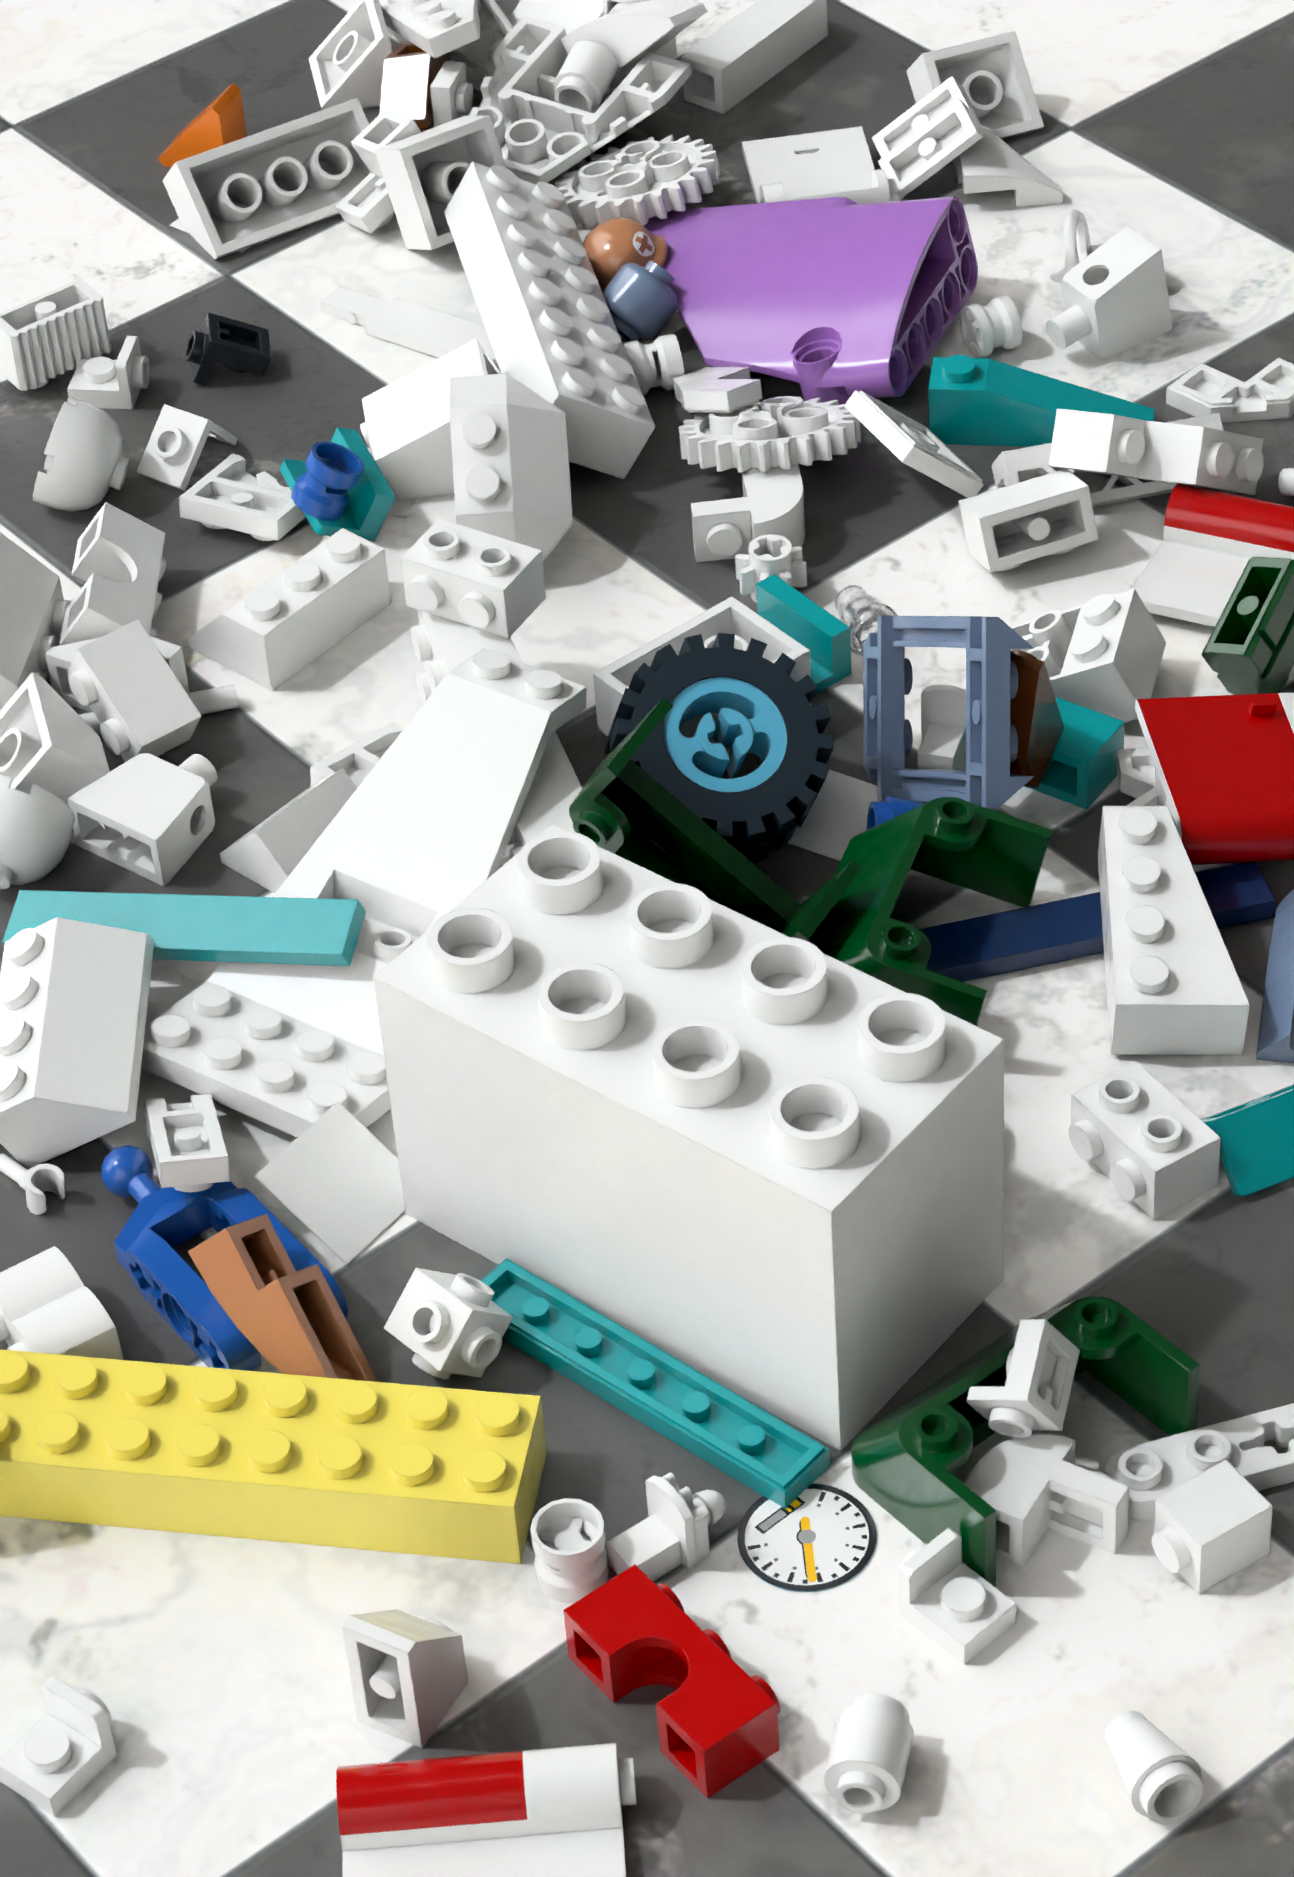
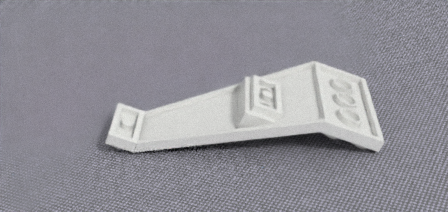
M485 648L447 673L273 895V897L358 899L366 913L351 965L324 966L221 962L207 981L145 1025L141 1068L200 1095L211 1094L212 1100L295 1137L302 1134L337 1101L366 1128L389 1111L391 1104L373 977L428 931L436 920L450 912L499 869L550 734L586 709L587 687L562 678L555 671L538 669L511 659L504 652L487 650Z

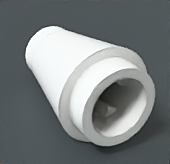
M1128 1711L1114 1718L1105 1731V1741L1110 1747L1134 1809L1139 1814L1150 1817L1153 1821L1161 1824L1174 1823L1188 1816L1198 1806L1204 1792L1201 1781V1768L1198 1762L1148 1721L1142 1713Z

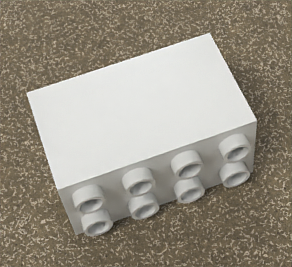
M553 824L548 826L537 837L528 841L514 857L450 912L436 920L428 931L373 977L405 1214L498 1265L506 1258L749 1402L839 1451L843 1450L1004 1279V1039L941 1010L936 1003L926 997L899 990L822 953L818 947L808 941L788 937L708 899L703 892L692 886L670 881L597 846L593 840L585 835L565 831Z

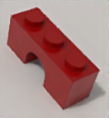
M634 1564L563 1610L568 1658L613 1703L632 1691L647 1685H665L676 1689L673 1693L656 1703L660 1751L707 1799L779 1751L777 1715L780 1713V1705L772 1688L763 1678L758 1675L750 1677L732 1660L726 1644L716 1632L711 1629L703 1631L685 1614L677 1595L666 1584L660 1583L656 1585Z

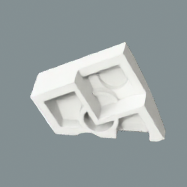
M982 126V138L953 159L958 184L962 183L964 194L1012 190L1016 207L1063 203V191L1059 185L1023 158L992 131Z

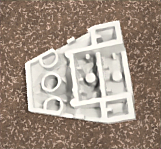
M524 15L497 45L493 55L496 66L492 77H484L481 85L483 100L480 107L472 108L469 116L490 115L508 170L512 171L518 178L533 184L538 182L547 183L666 105L692 75L691 65L647 52L628 75L616 72L600 105L590 112L557 103L554 99V81L568 56L566 49L560 41L562 37L567 35L565 27Z

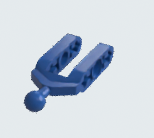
M130 1145L114 1148L104 1158L101 1168V1179L107 1190L119 1197H133L139 1203L114 1241L117 1260L127 1270L143 1298L207 1367L255 1371L261 1366L259 1351L235 1326L211 1293L207 1284L173 1249L211 1227L218 1233L227 1227L267 1214L296 1272L318 1264L342 1313L347 1318V1302L335 1278L246 1188H237L231 1181L214 1183L211 1188L200 1192H181L173 1187L161 1188L153 1179L154 1166L148 1154L138 1147Z

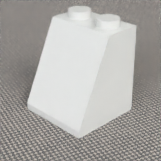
M477 338L362 399L365 422L360 424L361 432L370 447L371 455L400 500L454 494L449 411L450 377L501 374Z

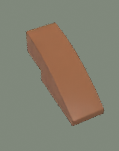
M267 1214L227 1227L188 1251L209 1290L235 1326L262 1356L282 1374L378 1382L318 1264L296 1272Z

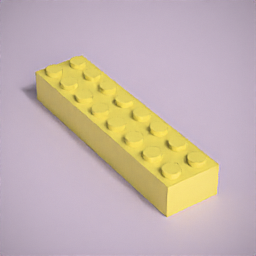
M0 1349V1516L521 1564L547 1455L541 1396Z

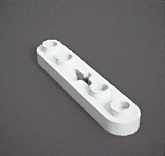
M1294 1403L1127 1447L1112 1455L1106 1462L1103 1473L1113 1480L1129 1486L1128 1519L1136 1521L1153 1520L1156 1498L1225 1459L1257 1491L1294 1482ZM1274 1440L1280 1448L1288 1447V1452L1277 1454L1272 1446L1264 1447V1442Z

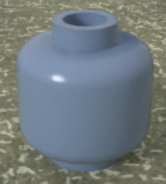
M649 260L644 268L636 263H625L602 292L618 333L629 341H637L639 337L645 340H652L657 337L677 310L679 303L676 293L670 288L675 278L651 260Z

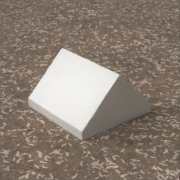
M359 0L309 58L321 109L324 110L358 98L362 108L380 106L384 59L392 50L379 0Z
M342 767L303 791L219 853L221 863L269 891L276 893L353 795L357 787Z

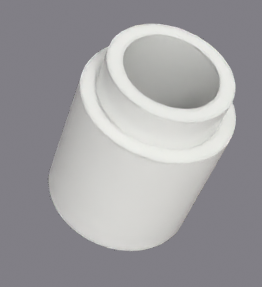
M580 41L576 43L569 52L554 81L555 101L587 112L596 109L600 105L618 69L617 60L613 53L606 46L598 42Z
M879 1693L859 1695L851 1701L850 1706L844 1709L838 1718L824 1774V1784L831 1796L838 1800L842 1806L854 1812L871 1813L884 1810L893 1806L900 1797L914 1731L909 1722L910 1716L906 1707L890 1696Z

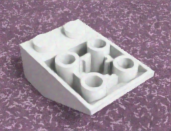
M1135 588L1115 595L1101 594L1085 604L1061 611L1056 609L1048 610L1039 614L1034 619L1009 626L1035 648L1010 649V651H1024L1045 662L1055 697L1122 720L1124 723L1138 719L1134 709L1137 699L1151 698L1166 641ZM965 674V677H964V680H963V683H962V686H961V688H962V689H965V690H966V674Z

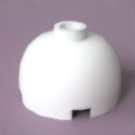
M70 396L67 402L63 403L44 454L47 455L44 470H47V473L38 471L33 491V501L60 510H87L100 503L110 487L117 490L121 489L129 468L130 459L121 456L123 436L118 424L107 412L90 403Z
M0 775V889H7L10 887V884L23 885L43 879L62 860L70 844L75 821L74 812L62 799L34 784L32 785L30 795L19 790L10 789L13 778Z

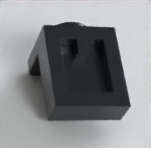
M208 312L201 331L193 330L186 346L185 361L191 362L192 382L204 385L213 362L220 363L235 372L249 371L264 376L271 361L269 329Z

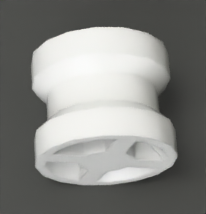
M1009 296L995 297L987 306L982 307L974 303L962 308L960 313L961 331L965 344L973 357H987L992 354L993 349L998 347L1011 350L1021 345L1023 339L1021 319L1014 302Z

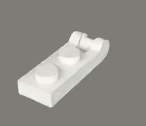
M211 1094L190 1096V1102L166 1104L164 1098L144 1100L147 1138L151 1142L161 1188L173 1187L181 1192H200L211 1188L214 1183L230 1181L228 1154Z

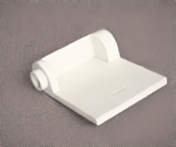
M862 126L742 142V151L757 204L831 197L848 198L857 204L899 201L896 179H887L884 169L875 170Z

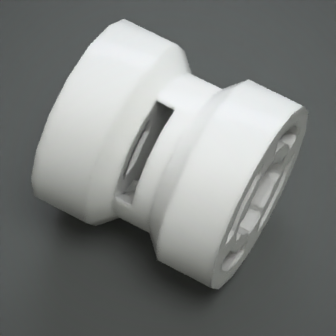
M674 334L659 336L651 344L642 345L638 341L622 343L643 395H646L650 388L660 386L667 391L674 390L673 379L684 375L681 350Z
M570 1498L552 1501L539 1509L532 1519L530 1529L532 1546L536 1555L534 1566L539 1588L548 1597L559 1602L575 1603L605 1584L608 1580V1556L604 1548L606 1539L605 1525L601 1512L588 1502Z

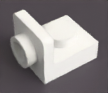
M445 61L430 86L434 127L463 116H469L472 108H476L472 107L473 87L471 83L466 82L465 63Z
M126 336L117 360H112L108 357L80 358L67 388L68 397L82 400L98 408L133 409L141 388H147L150 380L149 358L141 355L139 337Z
M1020 1319L1015 1344L1010 1350L1006 1361L1007 1379L1005 1387L972 1386L969 1388L966 1402L989 1421L988 1426L993 1431L1005 1436L1025 1438L1031 1435L1032 1430L1062 1431L1080 1350L1046 1319Z
M951 1528L944 1530L928 1544L922 1543L917 1545L903 1560L899 1569L900 1615L964 1665L1016 1623V1603L962 1562V1537Z
M52 1676L41 1687L47 1712L0 1757V1782L53 1817H56L117 1756L109 1723L111 1714L105 1703L91 1690L84 1687L75 1690L60 1679Z

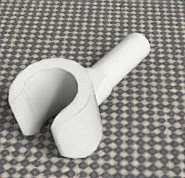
M0 1154V1171L17 1182L26 1191L27 1208L31 1213L39 1215L47 1211L46 1197L43 1193L45 1191L57 1194L60 1199L66 1198L64 1173L59 1167L45 1163L38 1164L27 1170L7 1155Z

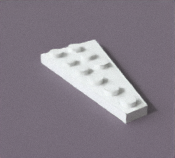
M379 0L386 26L434 58L480 39V17L477 12L481 10L479 0Z

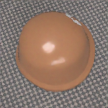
M619 217L607 220L596 226L583 241L584 249L587 252L602 292L625 263H636L644 268L649 260L663 268L668 253L667 242L662 236L652 234L644 226L631 218Z

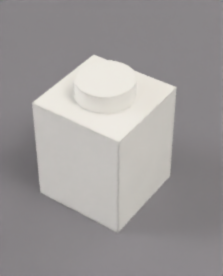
M1225 1459L1155 1499L1154 1534L1152 1535L1154 1552L1161 1564L1169 1572L1179 1573L1200 1594L1270 1554L1273 1506Z

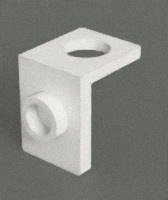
M164 404L138 466L137 473L146 478L185 491L207 437L234 446L238 438L209 419Z

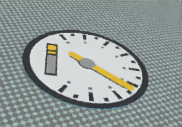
M811 1483L786 1509L765 1496L759 1498L747 1510L740 1522L737 1535L738 1548L747 1567L763 1581L786 1590L801 1592L819 1591L838 1586L850 1580L866 1566L875 1549L876 1528L869 1511L858 1499L838 1488Z

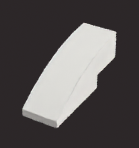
M650 0L634 3L576 28L562 37L560 41L568 54L572 47L580 41L601 43L613 53L618 64L617 70L641 60L647 52L654 53L708 11L703 3L688 0Z

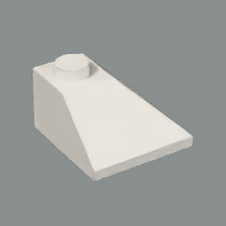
M1016 31L922 53L906 70L916 103L953 76L963 86L977 115L980 126L992 131L1000 139L1044 128Z
M32 672L0 710V775L13 778L10 789L19 790L30 795L32 785L34 784L53 793L69 806V797L109 773L110 770L100 736L41 676Z

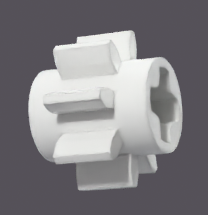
M775 534L759 536L750 542L748 546L749 555L738 554L735 556L736 579L740 582V594H751V598L755 603H757L756 583L773 574L793 588L807 586L806 562L802 558V547H792L791 542L783 536Z

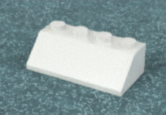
M358 98L177 161L162 181L183 228L214 259H218L339 215L340 213L335 206L371 173L350 143L369 123Z
M56 917L33 929H23L5 942L0 973V1144L27 1170L135 1122L154 940L147 933Z

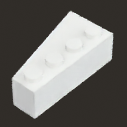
M1103 806L1098 848V870L1111 1054L1243 1055L1250 1004L1168 807Z

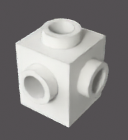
M415 1268L384 1329L415 1352L412 1361L416 1366L435 1377L447 1380L452 1373L481 1377L486 1367L498 1355L502 1345V1337L513 1316L491 1301L494 1291L489 1286L472 1276L463 1273L454 1275Z

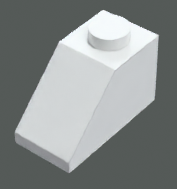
M398 1609L350 1615L342 1625L357 1721L423 1748L468 1684L462 1635L453 1632L440 1621L434 1619L423 1620Z

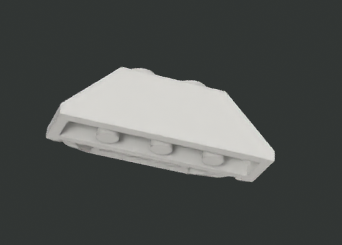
M507 373L450 377L449 411L456 524L542 550V559L544 560L573 525L566 413Z

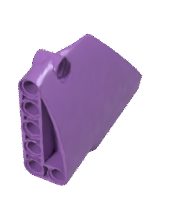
M955 196L857 204L844 197L686 209L685 211L672 210L667 212V218L660 219L654 216L649 218L647 224L642 225L652 234L662 236L667 242L668 253L663 269L675 278L670 288L679 299L677 310L706 365L715 367H749V371L797 382L800 384L804 401L818 397L821 398V403L838 400L839 405L846 404L855 390L858 392L861 390L874 398L901 397L977 285L978 265L963 203Z

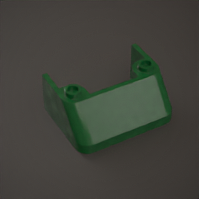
M663 697L605 758L570 805L569 814L573 822L574 831L589 837L597 846L670 881L692 886L703 892L708 899L788 937L807 941L862 870V867L854 860L850 861L806 901L800 904L632 761L631 758L673 707Z
M957 797L933 799L859 833L850 840L835 874L852 860L858 863L862 870L807 941L818 947L822 953L906 993L926 997L936 1003L941 1010L978 1026L988 990L926 970L931 955V944L928 938L918 928L889 918L910 869L1023 908L1029 907L1033 899L1052 830Z
M1085 1297L1029 1318L1046 1319L1080 1350L1074 1377L1086 1370L1168 1436L1197 1429L1200 1364L1119 1302L1106 1297ZM1019 1324L863 1431L855 1439L851 1449L852 1476L856 1485L923 1543L928 1544L944 1530L951 1528L962 1537V1562L994 1587H996V1510L955 1477L952 1472L968 1460L974 1447L996 1433L988 1426L989 1421L966 1402L969 1388L972 1386L1005 1387L1007 1379L1006 1361L1010 1350L1014 1347Z

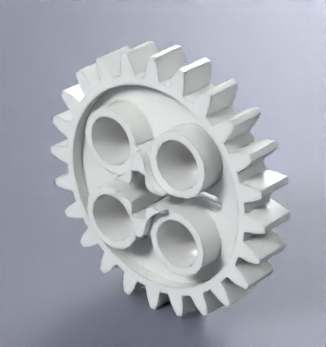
M669 135L661 141H655L654 137H649L647 140L636 143L632 140L627 143L625 148L621 149L611 146L608 147V153L605 155L591 154L590 162L576 163L574 165L575 170L563 172V179L555 182L556 188L565 197L575 225L582 223L583 229L587 230L597 224L600 225L607 220L619 217L631 218L641 225H645L649 218L654 216L660 219L667 218L668 211H685V203L701 202V194L713 192L712 185L720 183L719 175H721L716 151H713L712 144L705 145L703 139L691 142L690 136L674 141L673 135Z
M794 396L769 398L730 413L695 414L694 419L684 420V426H679L682 459H688L689 465L700 464L701 469L717 466V471L736 468L738 472H745L749 469L759 468L761 472H766L771 467L777 466L785 470L790 469L792 464L810 466L813 465L812 461L832 460V455L848 454L847 449L857 448V442H861L860 421L844 407L845 404L839 405L838 400L821 403V398L818 397L803 401L801 397Z

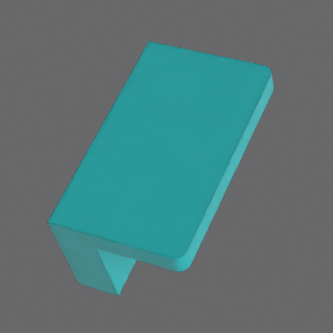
M337 427L331 442L353 451L363 462L364 471L358 484L348 490L349 504L344 515L339 520H321L305 512L304 514L314 532L318 535L332 536L344 528L368 541L375 542L396 496L357 430ZM284 459L279 470L292 491L297 478L302 474H306L308 469L306 461Z
M775 574L756 583L757 614L810 650L811 679L818 687L815 694L852 674L849 626Z
M1294 1084L1201 1119L1220 1137V1158L1235 1196H1247L1294 1177Z

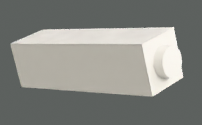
M827 0L756 1L681 57L682 62L691 65L692 75L683 84L684 100L722 114L726 113L828 36Z

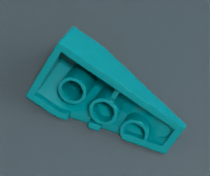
M953 355L950 357H933L929 382V430L947 445L1031 447L1052 443L1057 408L1115 414L1145 421H1154L1155 409L992 359Z

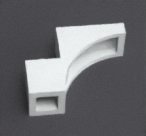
M1057 408L1049 466L1255 495L1257 480L1260 478L1264 466L1262 454L1264 439L1208 427L1145 421L1115 414Z

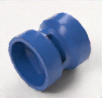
M326 441L316 442L311 447L306 458L308 470L306 474H302L297 478L291 492V498L296 506L312 517L327 521L339 520L344 515L349 504L347 492L358 484L364 471V464L353 451L342 445Z

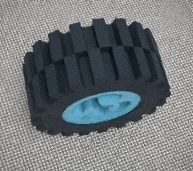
M718 633L712 648L704 647L701 634L686 637L678 656L669 644L655 653L651 667L643 663L634 673L629 688H625L607 736L604 754H610L664 697L673 707L632 756L631 760L740 853L745 852L747 859L754 864L766 858L772 844L778 850L791 840L797 826L801 828L810 812L831 766L826 763L833 751V734H823L831 717L826 702L811 707L810 703L818 687L809 675H806L796 683L790 677L796 662L783 652L774 664L762 657L767 644L751 638L747 650L744 651L734 648L735 634ZM711 713L719 714L715 723ZM705 714L698 725L694 737L687 738L680 733L679 728L693 717ZM712 736L714 738L715 744H711L710 742ZM725 748H730L729 755L727 754ZM747 754H755L760 758L761 765L755 771L743 777L734 778L739 773ZM725 769H727L730 779L722 778Z

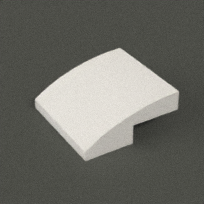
M951 76L874 135L872 140L881 156L878 163L881 169L885 170L887 179L895 178L897 181L899 199L901 200L982 138V130L963 86Z

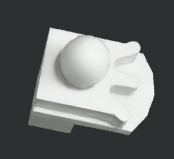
M932 684L923 689L921 693L922 743L918 750V768L959 769L966 751L965 689L954 685Z
M671 1472L663 1477L654 1475L645 1480L648 1517L606 1542L608 1564L617 1575L635 1564L652 1581H655L681 1564L689 1571L697 1566L699 1560L710 1554L708 1526H713L723 1517L726 1510V1502L722 1494L715 1490H703L692 1495L690 1488L687 1486L680 1490L676 1478Z

